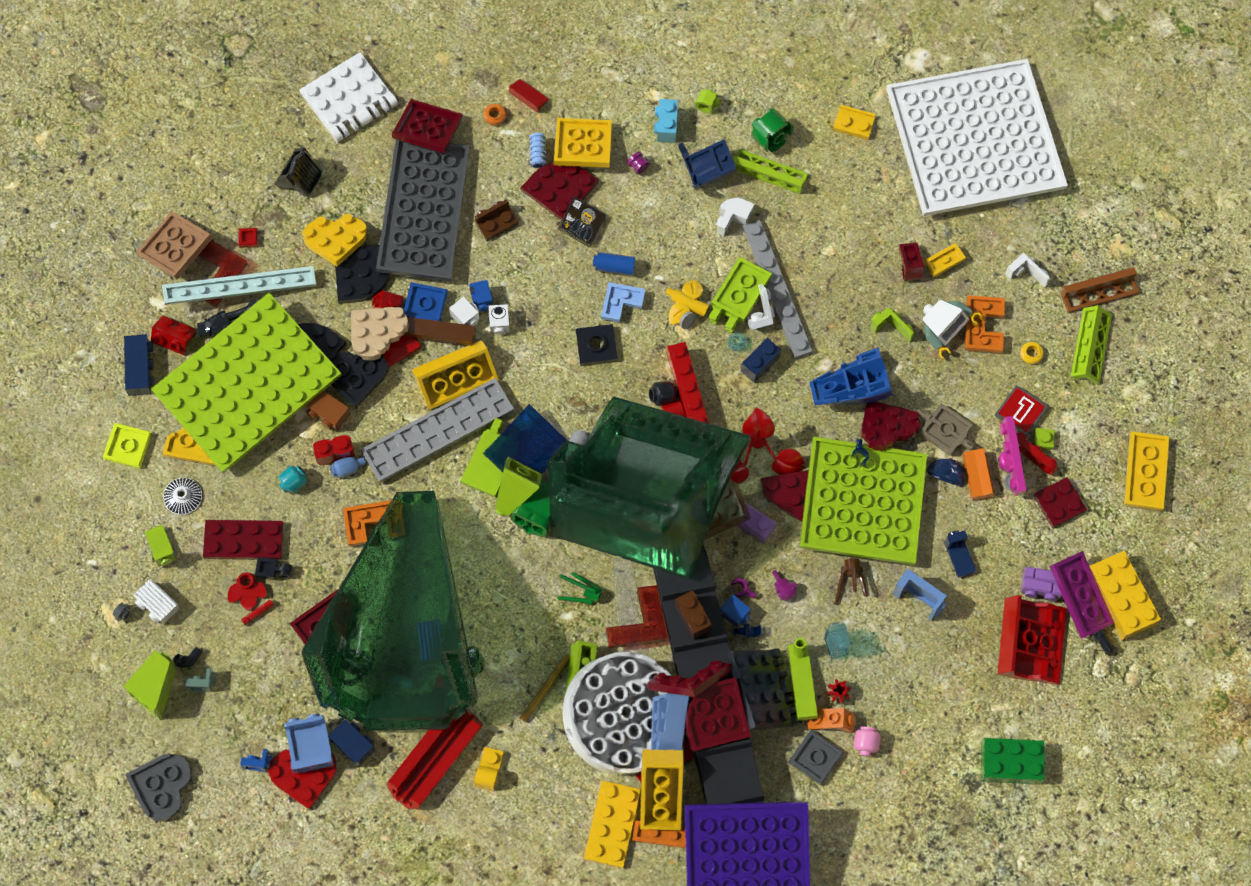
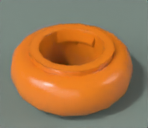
M491 104L484 111V119L491 125H499L506 118V111L499 104ZM497 111L500 113V116L493 118L490 116V113Z

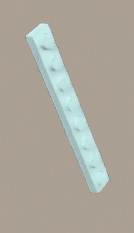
M309 266L162 285L164 303L165 305L312 287L316 286L314 268Z

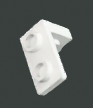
M1024 253L1008 266L1005 273L1011 279L1014 275L1019 276L1026 269L1044 287L1050 281L1049 274L1044 269H1040L1032 257Z
M762 284L758 286L764 313L756 312L746 318L747 324L752 330L773 324L772 318L775 317L773 307L769 305V300H771L770 291Z

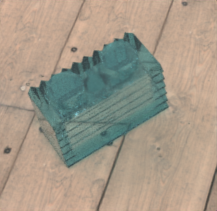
M836 622L829 625L824 637L832 660L848 655L853 644L844 623Z

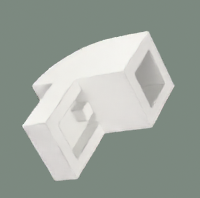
M731 198L723 202L719 207L720 217L716 223L718 234L725 236L732 221L742 226L747 224L753 213L754 204L741 198Z

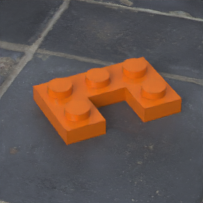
M967 295L966 306L972 309V313H980L983 319L980 320L978 317H975L974 321L978 322L979 326H974L971 323V318L968 317L970 320L965 324L964 350L1002 353L1004 333L986 332L985 317L1004 318L1005 298Z
M400 499L343 508L349 547L368 544L365 525L383 522L385 524L387 541L406 538Z

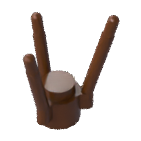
M846 559L844 566H841L835 605H838L845 574H847V577H852L853 592H857L856 577L859 575L863 595L867 596L863 567L860 566L859 559Z

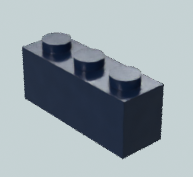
M147 334L124 336L125 390L128 396L151 394V388L154 387V377L151 376V370H154V361L150 357V352H153V341L149 340Z

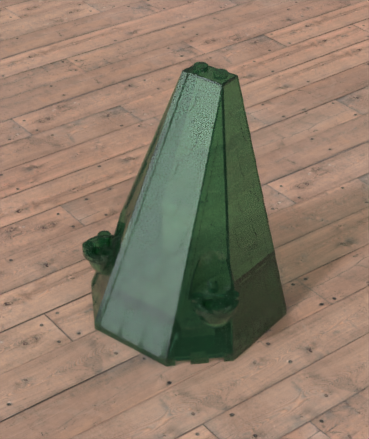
M435 491L396 492L303 647L301 655L320 706L325 709L331 707L339 711L338 716L350 722L355 719L362 723V728L367 731L447 729L453 719H459L466 713V709L469 706L473 707L477 704L478 693L475 678L483 671L485 659L479 653V648L475 646L468 648L444 525Z

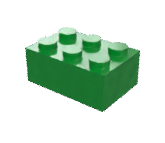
M984 738L982 740L981 782L1041 785L1044 782L1043 740Z

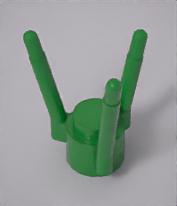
M572 572L571 575L583 583L562 574L559 575L561 579L585 589L583 596L586 598L558 596V600L582 602L590 605L592 601L598 602L602 588L598 587V585L575 572Z

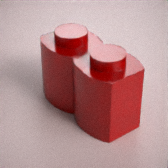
M341 435L332 440H319L312 444L318 465H329L336 460L355 457L353 443L348 435Z

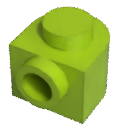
M701 90L695 102V107L702 112L712 115L714 109L719 107L720 98H717V94L712 90Z

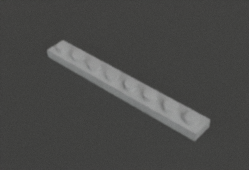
M758 220L743 225L742 229L757 266L772 273L766 289L770 291L772 305L793 358L797 359L812 354L811 346L761 221Z

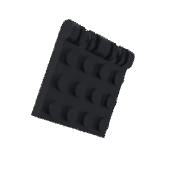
M779 648L731 651L726 654L728 662L731 664L733 678L736 677L750 730L795 727L803 724L802 720L797 721L796 708L788 709L787 704L795 702L794 696L785 698L786 695L793 693L790 680H779L788 675L787 671L776 672L775 667H780L784 664L783 659H778L782 657Z

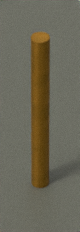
M564 654L519 719L521 721L527 722L570 661L569 656Z

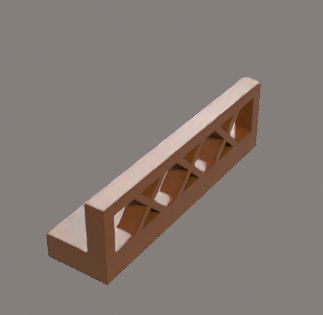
M1132 267L1063 286L1060 294L1067 313L1139 294L1134 280L1137 274L1135 268ZM1130 282L1133 290L1127 292L1120 287L1123 283ZM1105 288H1111L1116 291L1110 297L1103 294ZM1092 292L1098 295V298L1095 301H1090L1085 296L1087 293ZM1074 297L1081 300L1079 305L1071 307L1068 299Z

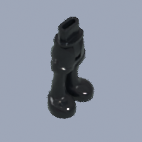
M257 299L251 300L247 306L228 313L220 311L208 319L205 318L204 322L197 323L199 336H208L209 338L216 336L230 325L232 320L237 319L257 303Z

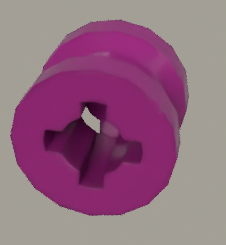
M638 151L628 159L627 164L629 167H633L634 172L639 175L649 167L650 161L644 159L643 154Z

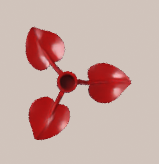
M756 407L742 426L743 434L750 439L745 461L742 463L739 458H731L725 461L718 469L716 479L723 483L728 480H732L737 484L744 482L749 476V469L745 466L748 464L752 446L757 449L766 446L770 455L775 460L771 465L772 469L779 475L800 472L806 464L802 455L797 450L784 449L779 452L778 457L773 453L766 438L773 435L775 431L774 422L764 411Z

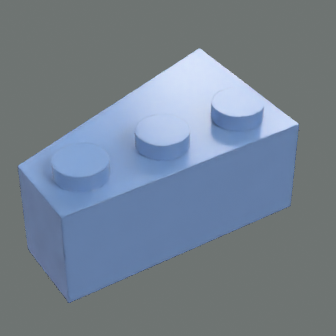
M663 694L653 697L651 750H683L682 742L689 696Z

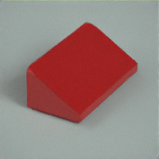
M521 79L509 86V93L537 113L549 100V98Z

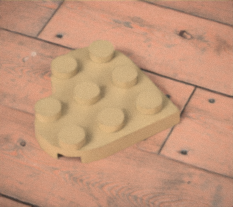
M400 307L352 310L351 342L354 353L361 356L364 360L381 358L380 355L389 350L390 343L398 341L399 337L408 332L409 324L403 309Z

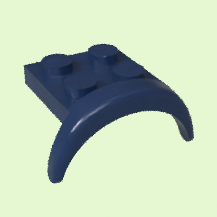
M725 139L691 155L682 142L678 144L692 179L693 188L696 191L738 172Z

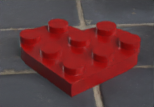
M285 749L272 759L268 774L278 789L310 810L334 778L337 771V761L332 753L334 766L294 774L291 767L290 750Z

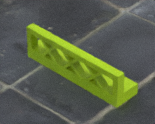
M739 149L737 155H734L733 158L739 173L798 194L801 193L808 176L806 172ZM742 155L744 157L749 158V160L740 158V156ZM776 169H781L784 173L779 172ZM794 175H797V176L802 177V179H799V178H796V177H793V176H794Z
M1099 305L1083 308L1071 371L1072 378H1087L1095 384L1100 383L1112 314ZM1101 316L1105 317L1104 324H1102ZM1098 332L1100 333V336H1101V340H1100V341H1099V338H1098ZM1095 349L1097 350V353H1098L1097 359H1096V356H1095ZM1092 366L1095 371L1094 375L1091 374Z

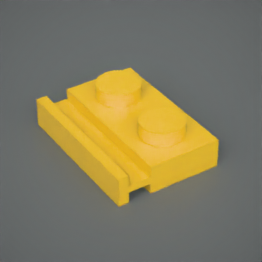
M840 104L833 131L868 140L876 114Z

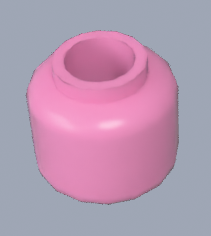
M861 727L860 730L855 732L854 749L860 751L861 756L871 757L872 753L879 751L881 735L876 732V728Z

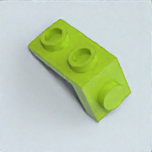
M888 307L882 313L877 312L871 318L870 328L875 333L887 322H890L909 342L913 339V328L908 323L905 324L895 310L892 311Z
M163 525L145 532L153 552V558L158 567L168 565L172 561L177 560Z

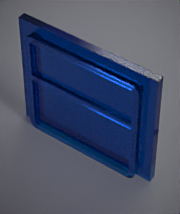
M528 404L482 454L502 474L508 457L543 474L564 451L568 441L551 423Z

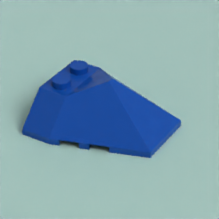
M879 347L855 356L856 360L849 364L844 362L837 371L833 373L828 371L810 381L814 404L856 405L884 400L893 396L894 394Z

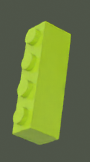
M578 640L571 645L566 691L574 676L585 665L596 659L597 644Z

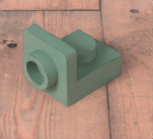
M207 668L206 679H203L201 676H192L191 679L186 678L185 687L188 691L212 692V686L216 685V674H213L211 668Z

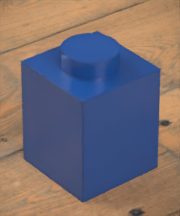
M733 594L720 608L721 615L736 628L741 624L744 626L751 617L749 616L751 609Z

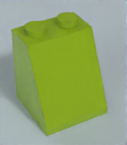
M155 650L123 687L132 698L160 720L163 717L177 671L173 667L175 663L166 653L162 651L160 654Z

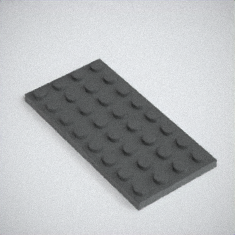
M396 139L376 272L451 282L470 146L450 143L445 153H441Z

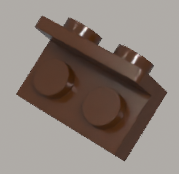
M507 199L496 202L493 207L487 210L479 211L475 216V224L486 241L519 224V221L509 207Z

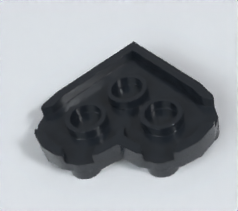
M349 351L334 352L328 359L340 371L342 376L332 383L331 386L357 408L378 387L389 372L387 361L383 355H380L381 358L376 360H364L361 356L354 355Z

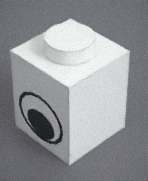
M508 304L489 306L491 334L504 335L510 332Z

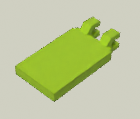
M739 256L711 302L713 310L709 315V322L716 325L721 315L724 314L729 317L725 324V330L733 333L738 322H745L759 299L760 291L758 285L762 284L766 287L772 277V273Z
M495 418L491 429L483 432L460 480L461 484L496 498L499 492L507 458L514 459L519 449L517 439L520 434V428L514 425L508 437L499 434L503 421Z

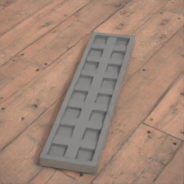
M494 378L362 448L361 452L378 482L381 483L492 424L495 418L501 419L514 412V408L498 381Z

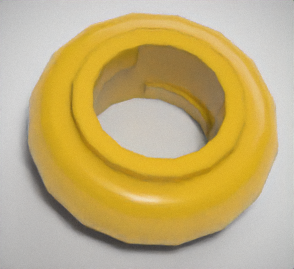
M1036 342L1025 343L1020 350L1021 358L1028 364L1039 363L1043 358L1044 351ZM1027 350H1035L1037 352V356H1029L1027 354Z

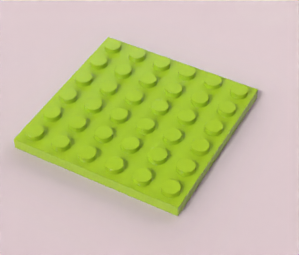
M813 436L799 548L915 566L927 454L886 448L885 451L869 448L866 444Z

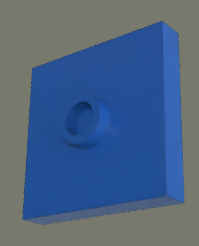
M411 282L404 313L407 317L441 321L448 289Z

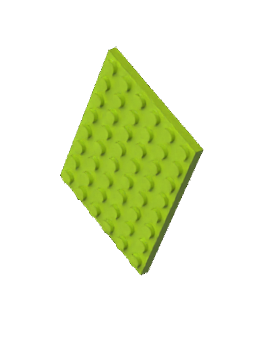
M268 293L151 390L224 474L340 378L342 374L277 300Z

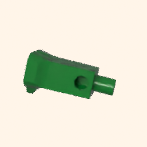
M553 474L548 483L541 480L538 490L514 510L511 520L527 534L546 537L549 530V522L561 500L562 490L558 489L562 479Z

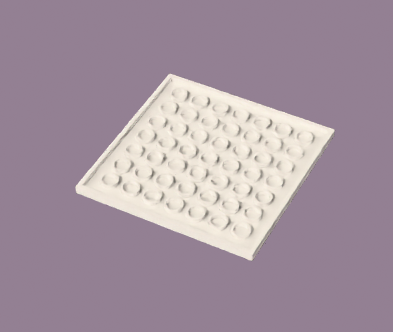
M1028 59L887 85V94L923 216L1067 189L1066 178Z

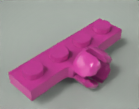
M1010 416L1005 417L1000 424L1001 435H1004L1005 442L1003 443L1004 451L999 455L998 461L1000 462L999 467L1011 474L1010 488L1014 491V496H1020L1027 490L1014 417Z

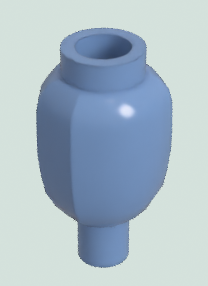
M347 457L335 461L330 466V471L333 477L343 478L355 473L359 466L366 463L363 457L359 459Z

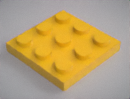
M557 118L554 165L609 168L612 120Z

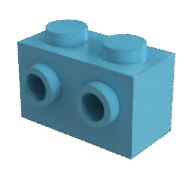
M659 99V106H655V117H659L658 122L654 124V133H658L657 142L676 143L678 100Z

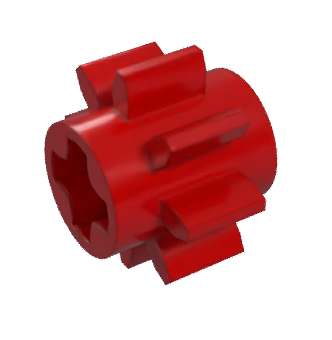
M835 679L834 685L828 684V688L831 691L827 692L826 695L832 697V703L839 701L842 704L844 698L849 700L850 696L847 692L851 691V687L845 685L846 680L842 683ZM836 688H839V691H843L841 695L835 692Z

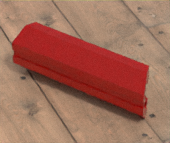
M450 702L389 779L387 787L392 797L407 809H419L482 728L483 724L479 718L466 708Z

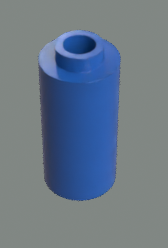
M598 252V255H594L593 266L596 267V271L633 275L636 257Z

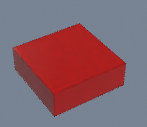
M238 228L239 248L258 247L257 228Z

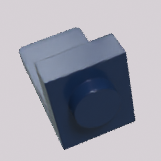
M965 530L950 532L944 541L958 578L975 573L976 571L965 544L968 538Z

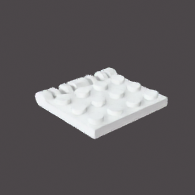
M360 52L299 89L302 97L337 143L344 139L340 131L345 137L350 135L344 124L349 123L352 129L357 131L359 127L354 118L362 127L373 121V117L368 111L369 109L378 118L380 114L375 107L378 103L385 112L390 110L389 106L394 108L399 105L397 99L387 89Z

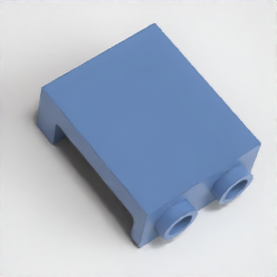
M909 569L900 578L893 591V595L899 599L906 590L930 606L932 611L928 617L929 620H932L934 616L938 618L947 604L944 602L947 595Z
M312 714L306 719L293 718L288 720V723H284L292 761L291 767L294 774L334 766L324 715Z

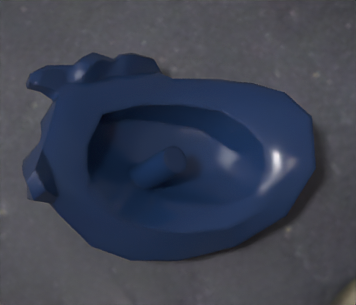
M948 458L935 460L928 466L927 472L936 479L950 484H958L959 487H962L964 482L962 472L965 473L966 470L960 466L959 462Z

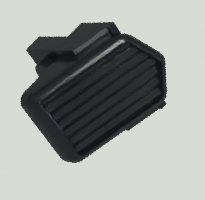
M305 147L295 148L277 178L275 185L278 188L293 187L303 196L307 197L316 187L322 175V170L311 158L312 156Z

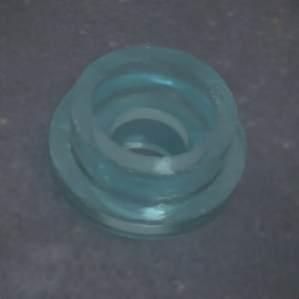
M732 333L727 339V345L733 351H740L745 347L746 339L741 333ZM734 339H739L740 342H739V343H734L733 340H734Z

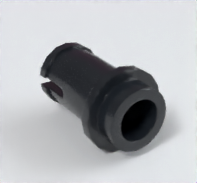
M1102 629L1094 634V640L1098 641L1105 655L1117 648L1108 637V632Z

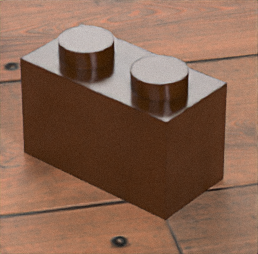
M693 590L675 599V606L693 639L711 631L712 624Z

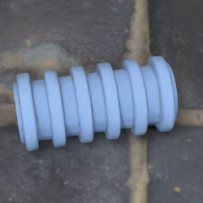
M533 133L530 135V166L541 168L547 164L545 151L546 135L543 133Z

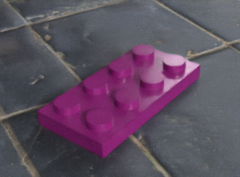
M1083 551L1049 566L1081 638H1085L1114 623Z

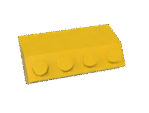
M482 340L412 369L417 385L429 410L454 400L494 378L499 381L488 349Z

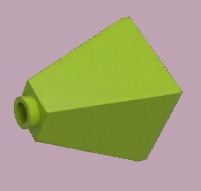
M508 457L495 506L496 513L504 517L513 513L517 507L538 490L542 474Z

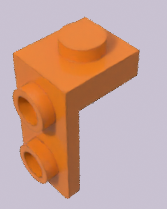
M845 708L817 709V719L808 720L809 730L840 729L846 733H854V726L856 724L855 713Z

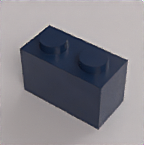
M767 337L742 362L741 372L755 383L780 358L781 349Z
M345 719L328 737L359 767L375 751L372 746L374 742L367 735L363 737L358 732L360 728L353 721L349 723Z

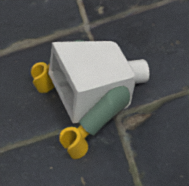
M940 300L934 306L928 304L923 309L924 314H926L923 317V321L926 323L924 327L926 339L935 350H939V355L943 360L946 359L942 356V353L948 351L951 355V352L948 348H944L942 344L946 346L970 320L968 317L971 318V323L974 326H979V323L974 321L975 317H978L980 320L983 319L980 313H972V309L961 301L944 302Z

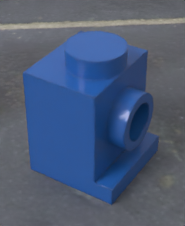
M488 280L470 283L469 288L473 303L477 304L481 312L489 310V306L493 305Z

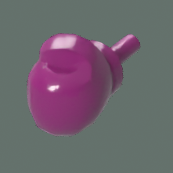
M776 570L773 571L772 574L777 580L774 586L778 597L783 601L794 598L798 588L796 582H788L787 578L781 579Z

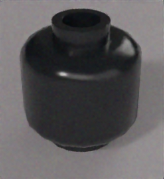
M668 380L655 382L649 388V399L658 407L674 403L678 397L677 387Z

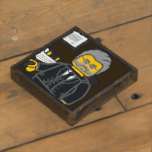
M574 196L557 229L590 247L606 214Z

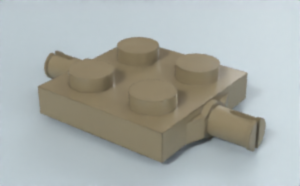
M942 403L931 414L922 409V407L918 411L919 416L926 420L919 435L949 456L960 445H963L970 451L975 446V444L966 439L967 433L973 424Z

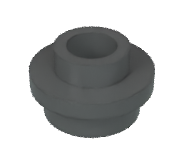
M123 602L120 603L113 611L115 620H126L131 613L130 605Z

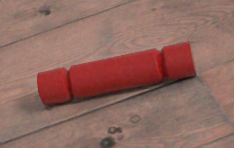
M269 599L265 604H262L243 617L241 621L246 626L250 621H253L274 606L273 602Z

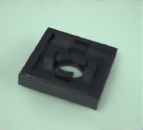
M613 324L575 329L580 366L618 361ZM601 338L603 340V346L599 349H594L590 346L591 339Z

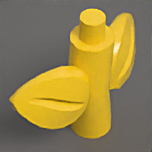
M696 280L686 282L682 287V291L677 288L673 290L668 287L665 294L671 297L670 300L675 302L669 312V322L672 325L679 324L681 317L689 311L704 317L710 306L698 300L703 294V288Z

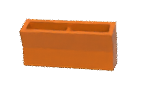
M981 448L964 452L962 456L971 500L994 497L995 493L985 449Z

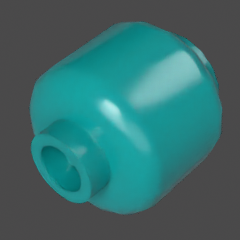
M290 465L279 475L281 482L279 486L285 493L288 491L293 494L297 493L307 484L306 477L308 475L299 465L296 467Z

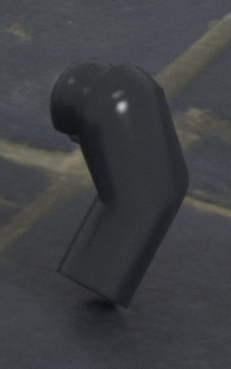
M195 647L189 655H175L173 662L180 668L191 667L203 652Z

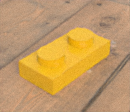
M954 243L924 260V265L933 278L965 261L966 257L958 245Z

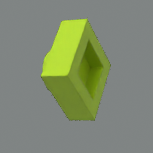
M1035 428L1033 444L1041 449L1053 450L1055 430Z

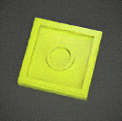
M114 423L103 460L141 469L152 433Z

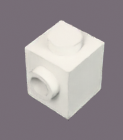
M462 297L449 308L450 315L458 324L475 326L478 323L479 309L474 303L470 304L465 297Z

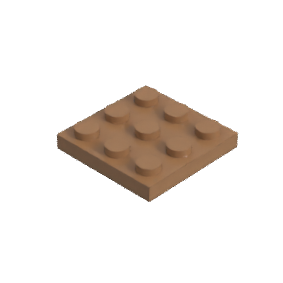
M171 211L137 250L136 254L178 280L213 237L210 233Z

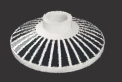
M178 478L167 485L163 494V500L167 509L172 513L187 515L194 512L201 504L202 491L194 480ZM180 492H185L183 497L178 496Z

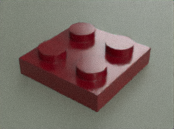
M1068 477L1033 495L1052 528L1087 510Z

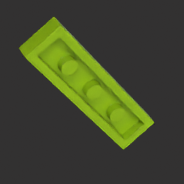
M797 638L794 644L788 645L797 721L817 719L818 714L808 643L803 638Z

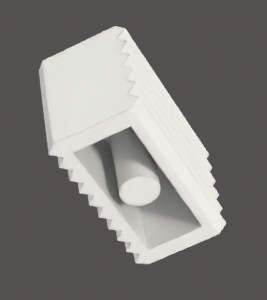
M151 579L134 593V597L137 600L135 604L142 611L146 608L150 612L148 616L156 624L161 622L164 625L180 609L179 605Z

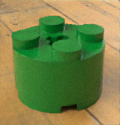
M770 108L764 116L753 121L751 137L766 152L768 150L775 152L787 142L785 138L788 134L792 135L794 128L782 114L774 108Z

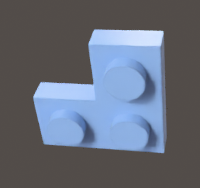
M609 282L601 319L620 323L623 306L642 309L645 289Z

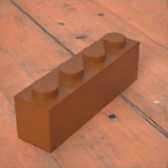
M325 391L321 392L303 407L309 417L314 420L316 418L319 419L328 430L332 428L336 432L350 415L347 406Z

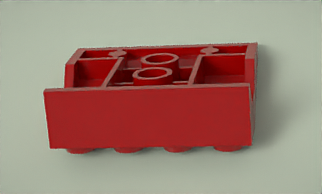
M1022 595L1005 598L997 674L1013 679L1059 685L1067 608L1050 603L1027 601L1022 599Z

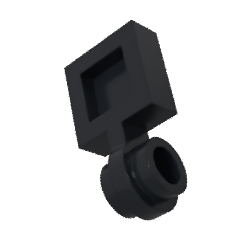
M258 557L254 576L261 579L275 580L277 572L282 578H291L294 569H292V565L286 563L278 567L277 559Z

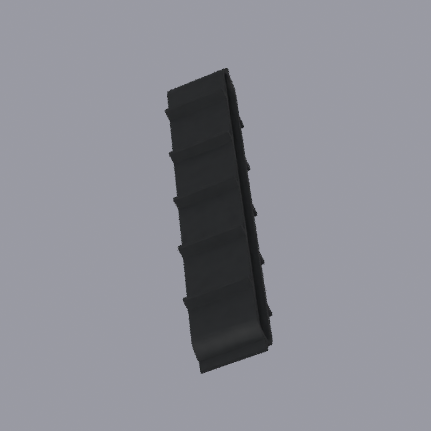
M699 542L651 552L661 610L663 611L676 674L683 678H692L699 670L705 669L713 661L719 660L723 663H729L726 655L730 652L728 637L725 632L716 593V585L713 580L704 543ZM692 590L712 624L710 632L695 639L692 638L675 606L676 598ZM732 671L717 682L733 678ZM689 696L687 709L691 700L693 699L692 696ZM750 737L694 751L705 804L764 802V793H762Z

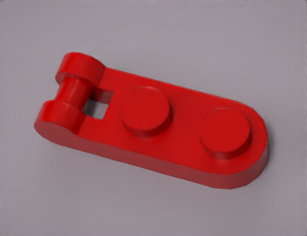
M1023 432L1016 433L1020 453L1045 473L1053 475L1058 470L1056 460L1050 456L1047 457L1042 453L1039 446L1032 445L1027 441L1026 435Z

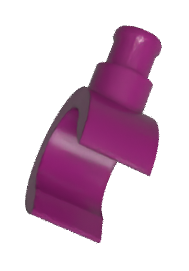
M736 578L731 582V585L742 584L744 586L742 592L735 594L737 598L744 595L755 598L757 593L748 588L747 582L744 579Z

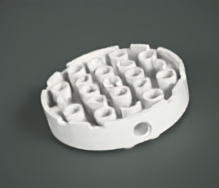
M630 652L612 653L585 665L570 682L563 702L565 732L577 754L592 767L606 773L619 775L642 771V749L651 750L653 697L672 694L648 689L647 682L652 680L655 675L659 673L670 675L655 660L642 654ZM622 709L626 711V718L621 715Z

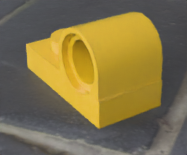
M484 747L481 762L475 775V787L490 791L495 790L504 751Z

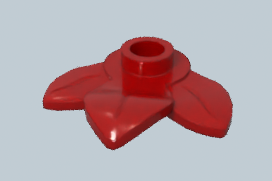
M244 572L238 576L237 583L230 586L227 599L229 603L240 601L243 608L250 611L256 605L257 598L266 597V588L263 583L256 581L252 573ZM250 580L249 585H244L243 582Z

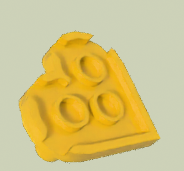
M350 214L343 215L342 218L335 222L322 216L317 217L315 221L309 223L302 231L305 245L336 267L358 249L367 238L366 224L361 219L352 217Z

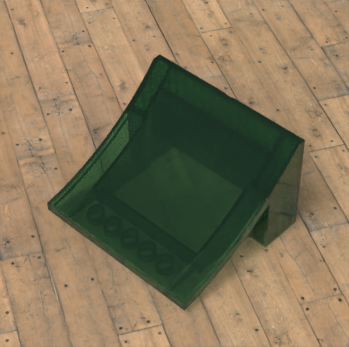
M613 396L584 445L566 440L547 461L551 536L690 580L694 574L705 537L718 504L738 462L750 444L751 436Z

